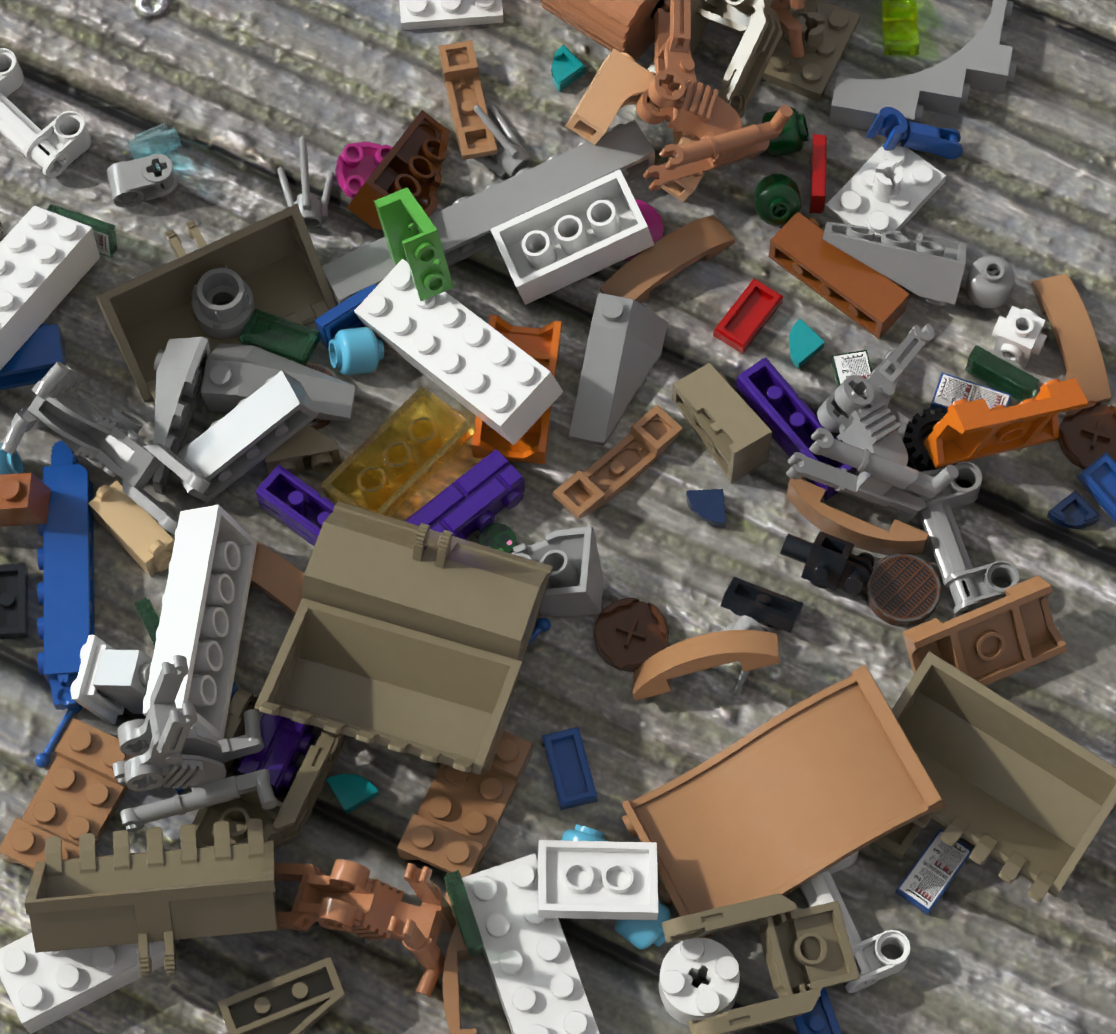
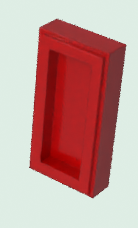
M813 134L810 152L809 213L822 214L826 198L827 137L820 134Z
M754 278L716 326L713 336L743 354L783 303L784 296Z

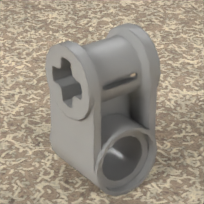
M153 154L131 161L117 162L107 169L113 203L118 207H132L142 202L171 196L178 188V178L175 172H173L172 162L163 154ZM155 163H158L160 168H156ZM161 183H163L165 187L164 189L161 188Z

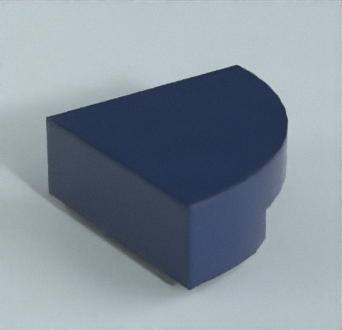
M723 489L686 491L687 503L692 512L710 526L725 528L726 518Z
M1076 490L1048 511L1047 517L1054 523L1071 529L1092 526L1101 517Z

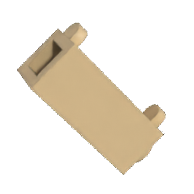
M117 480L110 486H101L96 492L97 496L88 503L94 518L150 577L158 571L162 572L168 569L172 558L174 539L148 512L123 492V486Z

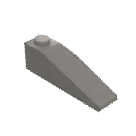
M826 222L823 240L916 295L926 298V301L931 304L944 306L950 303L955 305L966 265L967 243L921 233L919 240H914L903 236L901 231L889 230V232L882 235H875V231L868 227Z
M598 293L568 436L570 440L604 446L624 416L626 408L634 395L640 391L653 366H656L661 358L668 322L634 299Z
M204 337L169 339L165 350L160 349L155 358L154 370L157 371L154 444L164 445L174 454H178L201 397L206 360L211 354L209 340ZM162 462L152 477L155 493L163 494L172 471Z
M218 343L206 360L201 395L208 411L229 413L241 400L249 397L262 387L270 377L277 375L280 371H284L302 383L319 414L315 419L352 421L356 394L355 385L254 345Z
M592 526L555 530L545 534V540L527 547L524 543L513 547L514 552L511 554L553 566L538 615L569 617L601 613L603 576L595 531Z

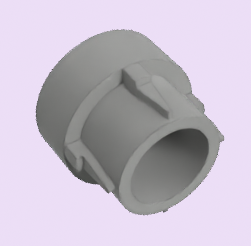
M226 265L225 268L211 269L202 275L197 285H194V290L192 291L194 317L197 325L204 333L218 339H230L241 335L250 327L255 316L253 294L247 283L235 271L228 269ZM221 302H229L226 305H217Z

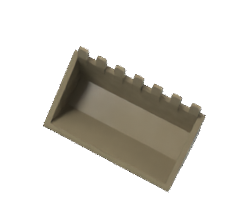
M298 203L210 244L206 243L194 220L185 223L186 230L196 245V250L186 253L179 236L172 229L166 232L165 235L177 259L97 295L96 299L112 338L125 360L144 402L151 398L155 402L157 370H154V362L160 349L165 350L169 339L204 337L209 340L211 353L218 343L248 345L243 342L257 317L309 336L304 326L315 322V319L337 306ZM226 265L228 269L235 271L250 287L254 299L255 316L250 327L241 335L230 339H218L207 335L197 325L192 307V291L194 290V285L198 284L203 274L214 268H225ZM221 302L217 305H226L229 302Z
M338 501L334 506L333 512L323 522L305 570L302 598L520 660L523 665L553 566L455 537L453 532L444 530L443 533L431 530L430 525L424 523L418 526Z
M302 598L254 708L270 715L283 716L294 722L313 725L331 733L344 734L365 743L378 744L388 747L389 750L408 753L426 761L439 762L460 771L481 775L482 773L490 772L508 720L514 688L520 675L522 661Z
M929 651L892 708V711L944 800L946 807L934 814L928 813L912 822L921 828H925L934 819L946 827L940 839L949 846L953 847L960 837L975 846L969 858L977 864L983 865L989 855L1003 863L1004 866L998 876L1007 883L1011 884L1018 874L1033 883L1027 895L1035 901L1041 902L1047 892L1057 897L1116 804V767Z
M261 818L247 820L248 843L231 844L228 821L215 822L213 824L214 846L197 847L196 826L194 824L181 825V849L164 850L161 827L148 828L146 830L147 852L130 853L129 833L127 830L114 831L113 855L96 856V838L93 833L81 834L79 836V858L74 859L62 858L61 837H47L45 839L46 861L36 862L25 900L26 915H29L35 953L138 943L141 978L151 977L152 972L149 942L164 941L165 956L163 957L164 970L167 976L176 975L175 940L277 930L274 840L264 841L263 821Z

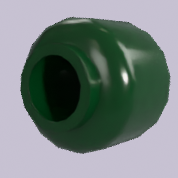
M791 107L793 114L779 136L770 140L767 150L773 157L799 152L803 149L804 142L809 141L804 113L799 114L793 107ZM778 110L765 113L762 117V123L771 121Z
M771 174L764 177L758 183L754 192L755 207L759 217L765 223L772 226H784L797 212H800V191L796 182L789 176Z

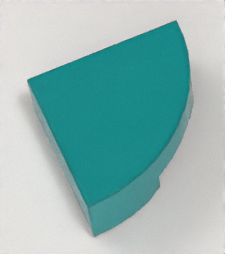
M564 44L556 51L551 67L552 80L559 92L586 73V66Z
M801 318L792 327L788 343L790 358L796 368L799 369L821 351L825 345V342Z
M339 774L326 779L328 786L345 814L379 796L376 787L370 781L358 775Z

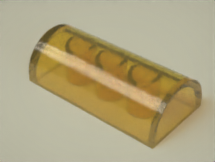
M421 386L320 484L322 491L327 499L335 505L339 501L392 517L473 437V433L476 431L475 425L425 387Z

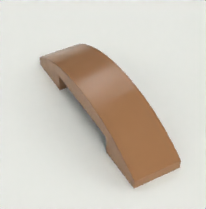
M472 40L438 46L448 102L462 159L466 160L497 154L494 135L474 111V106L478 105L488 115Z
M715 215L698 219L656 241L654 246L636 255L600 287V292L634 299L641 304L650 298L651 290L699 259L704 258L708 261L733 245L735 239Z
M1067 274L1032 281L1031 285L1042 315L1047 314L1066 367L1065 380L1076 378L1087 401H1099L1101 403L1110 401L1112 398L1098 340L1084 303L1073 282Z
M656 405L631 426L630 434L582 473L578 470L553 491V496L578 520L589 515L613 499L647 470L675 441L683 428L662 408Z
M790 478L787 498L802 516L824 533L855 544L854 547L869 552L885 555L898 553L919 555L923 553L929 533L894 519L889 531L824 504L826 489L802 479Z
M257 542L250 586L253 589L258 587L295 616L302 598L304 572L276 552Z
M728 630L695 636L673 644L647 659L633 672V698L637 701L671 692V678L735 661L740 662L744 672L781 663L778 634L757 630Z
M471 911L462 913L453 930L444 961L443 1001L450 1034H477L476 1029H461L459 961L474 960L473 920Z

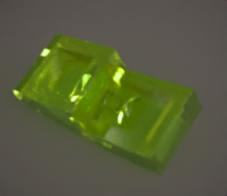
M881 0L884 55L919 54L917 0Z

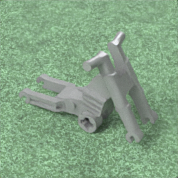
M926 324L922 329L915 325L896 350H891L885 357V360L866 379L859 375L848 376L836 389L835 394L830 395L818 408L817 417L824 428L819 427L811 435L815 442L809 448L810 451L816 455H822L857 468L860 474L858 476L851 474L845 468L838 469L806 457L800 452H795L788 459V463L793 465L786 472L788 477L792 479L806 477L835 488L837 492H846L885 508L893 507L900 510L897 513V520L908 524L925 508L926 503L923 499L900 491L898 488L907 489L932 499L938 496L946 486L959 476V471L954 465H947L935 477L906 466L908 463V453L898 431L902 425L900 422L896 423L895 420L897 418L894 415H890L891 411L887 407L904 369L920 349L933 339L934 329L930 324ZM835 409L841 414L839 417L833 413ZM831 432L840 433L837 436L838 440L833 438Z
M56 362L41 381H38L33 387L32 391L37 396L31 405L16 412L0 448L14 455L24 432L35 428L48 427L58 433L57 436L75 454L86 458L112 477L119 475L122 478L123 492L154 517L161 527L175 535L179 518L144 490L152 475L162 462L190 487L202 494L205 493L211 483L205 480V476L196 472L166 446L156 443L151 445L144 443L141 440L142 437L138 434L143 424L123 409L114 407L110 413L104 407L89 400L87 401L85 398H82L78 405L63 397V391H70L71 388L78 387L86 375L73 369L74 367L69 363L64 365L61 362Z
M174 655V664L163 662L161 664L162 669L150 696V708L147 711L146 718L127 721L118 727L121 752L127 755L139 756L127 761L113 763L114 777L118 779L119 785L126 784L128 789L133 791H147L161 787L164 784L166 788L171 786L179 788L181 786L182 789H186L190 785L192 792L174 795L172 798L135 808L124 809L120 812L122 825L126 826L128 832H135L142 829L145 823L175 815H185L186 812L239 799L241 794L257 791L263 809L269 810L276 807L277 801L271 786L269 770L262 769L236 777L225 778L226 768L223 764L224 762L258 753L264 748L260 730L259 710L250 709L244 712L245 735L217 741L197 735L196 727L192 726L198 720L195 705L190 702L182 703L183 711H178L174 702L183 678L189 672L187 659L183 655Z

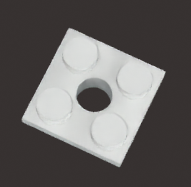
M88 635L87 643L82 646L80 651L81 665L77 679L71 685V699L106 723L115 725L117 716L123 715L124 707L92 685L101 650L115 649L96 635Z

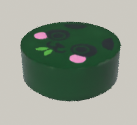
M494 523L482 530L479 536V544L512 553L514 552L513 547L516 546V537L512 529L507 525Z

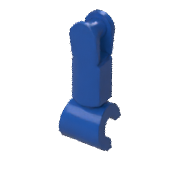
M888 106L880 110L866 134V138L872 139L877 135L886 137L887 140L883 148L887 151L895 149L901 140V147L933 153L947 159H956L963 153L962 145L958 143L961 139L958 130L937 128L911 121L907 122L899 110Z

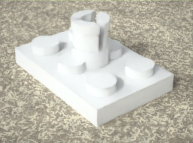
M399 0L402 30L504 23L502 0Z
M900 142L895 149L890 151L884 150L882 145L825 205L824 212L840 224L868 227L875 231V235H882L889 232V230L900 231L945 183L946 175L909 148L901 147Z
M539 840L538 918L657 920V843Z

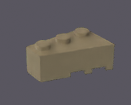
M708 363L673 383L672 401L730 483L768 462L772 431L730 386L722 372H718Z
M327 957L217 1002L229 1034H303L343 1001L345 993L332 959Z

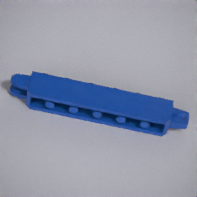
M61 440L52 446L51 466H43V480L41 481L51 489L47 524H37L39 536H43V548H38L37 550L39 570H43V582H39L37 585L39 605H44V617H38L37 620L39 639L44 640V652L38 653L37 664L39 675H44L51 687L53 704L56 710L79 708V704L71 699V685L77 679L80 669L81 648L87 643L88 635H95L94 516L88 504L94 499L93 483L90 481L88 470L81 464H77L76 454Z

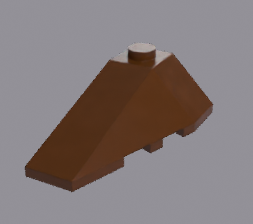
M422 110L365 181L347 206V209L372 228L383 230L374 201L407 187L427 216L430 217L438 203L436 195L442 180L440 172L442 162L446 157L450 131Z

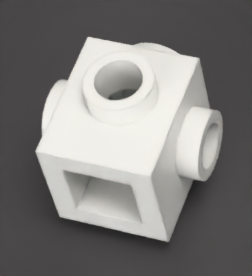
M1012 306L1007 317L1000 316L991 336L996 337L997 340L992 354L1026 368L1032 354L1039 355L1046 341L1047 335L1042 334L1046 320L1038 317L1031 310Z

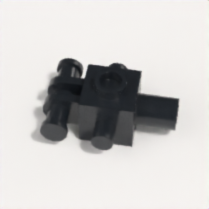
M822 531L819 532L814 543L788 533L780 552L783 556L804 563L805 566L801 578L810 581L812 585L821 589L829 588L836 591L839 583H843L847 593L856 595L867 585L873 573L874 558L870 553L862 552L858 556L851 554L855 544Z

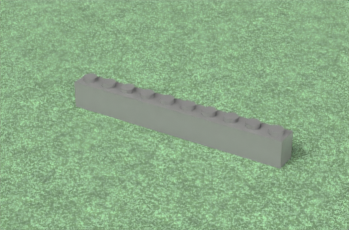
M635 120L625 125L618 124L612 127L608 133L604 134L595 145L584 140L576 148L565 153H556L550 156L546 162L533 168H523L515 176L503 182L491 183L483 191L473 196L461 197L451 206L440 211H433L429 219L438 230L448 267L496 245L490 229L619 169L626 182L642 176L650 166L655 165V151ZM383 237L376 241H367L360 245L357 250L344 256L338 255L329 259L325 265H322V269L336 305H339L364 288L373 284L378 286L396 264L391 258L386 239Z

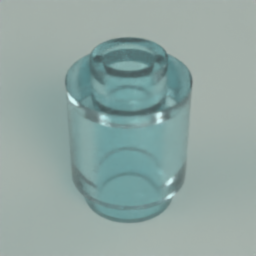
M165 123L135 134V139L127 142L134 160L153 154H163L171 159L178 156L177 148L182 147L175 127L168 129Z

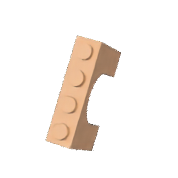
M614 48L602 63L567 122L566 127L595 145L606 133L619 109L637 104L639 98L656 77V73L648 71L636 63L635 59L629 54L619 52ZM652 100L648 102L653 105L654 110L659 111L661 109L658 108L656 104L652 102ZM671 128L673 144L681 146L701 140L697 136L693 139L690 137L691 135L688 134L686 136L682 134V131L677 132L675 128ZM669 156L666 163H668L672 157ZM703 175L698 177L690 176L663 184L661 189L684 202L695 191Z

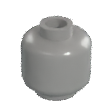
M985 256L975 261L969 270L966 280V292L969 299L975 305L987 309L997 308L1006 303L1015 283V273L1012 266L1005 259L998 256Z

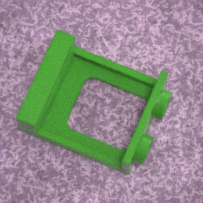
M406 187L375 200V206L391 258L396 265L402 259L408 261L419 300L424 301L454 288L438 230L410 190Z

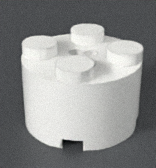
M696 937L679 942L666 954L660 969L659 993L666 1011L678 1022L688 1025V1021L709 1018L731 1010L737 997L740 982L739 964L732 953L715 940ZM705 978V984L701 983L698 988L692 985L693 979Z

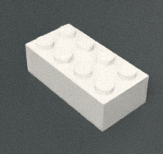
M620 169L490 229L525 305L655 245L648 226Z
M30 933L0 949V978L22 1025L32 1034L141 978L138 943L35 953L33 936ZM164 941L149 942L152 971L164 966Z

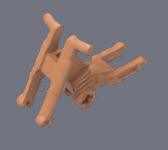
M665 0L661 8L654 14V64L656 77L637 101L636 110L639 117L648 124H659L665 119L668 122V128L671 129L673 127L677 132L682 131V134L686 136L689 134L693 139L697 136L701 140L681 146L675 144L666 145L659 155L662 158L666 156L672 157L669 162L662 165H652L643 174V177L646 179L649 177L655 178L649 186L650 191H657L663 184L679 179L701 176L703 172L740 162L746 157L748 159H755L767 150L770 140L779 136L793 114L791 107L782 105L771 121L742 128L739 114L717 95L718 90H712L708 85L703 86V83L699 81L697 83L694 70L695 62L692 59L689 45L691 40V0ZM652 100V102L656 104L658 108L661 109L659 111H654L653 105L648 102Z
M335 860L330 876H326L324 871L313 864L275 862V881L301 882L292 911H277L278 929L306 931L315 922H319V925L323 928L351 932L353 934L357 933V936L365 937L368 941L390 938L401 941L413 953L421 965L425 967L416 992L426 997H431L439 975L444 969L445 956L436 944L439 932L441 930L445 933H453L457 924L461 894L455 891H447L444 898L440 888L430 879L432 869L426 866L420 869L412 863L407 865L404 880L415 891V896L421 899V906L402 902L404 891L397 890L393 886L389 887V884L381 883L382 881L378 879H370V870L353 861Z

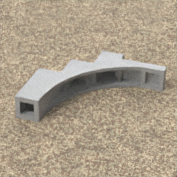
M992 0L989 17L973 39L961 50L933 67L914 74L887 79H855L837 76L828 124L868 131L880 110L887 106L899 110L907 122L911 121L921 124L923 110L957 116L960 103L967 104L970 89L1003 94L1006 82L1014 81L1017 61H1011L1013 47L1006 46L1008 30L1002 29L1003 21L1010 22L1013 2Z

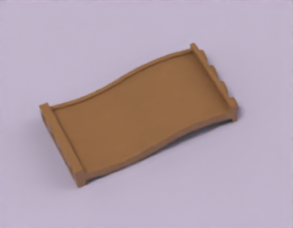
M866 665L852 671L851 676L821 690L767 721L685 774L635 800H626L621 803L626 812L622 820L631 836L635 837L638 835L641 842L657 843V872L662 881L658 883V889L668 905L674 903L680 915L678 917L777 893L786 896L878 839L928 813L934 814L946 807L944 800ZM717 933L708 934L700 937L709 938Z

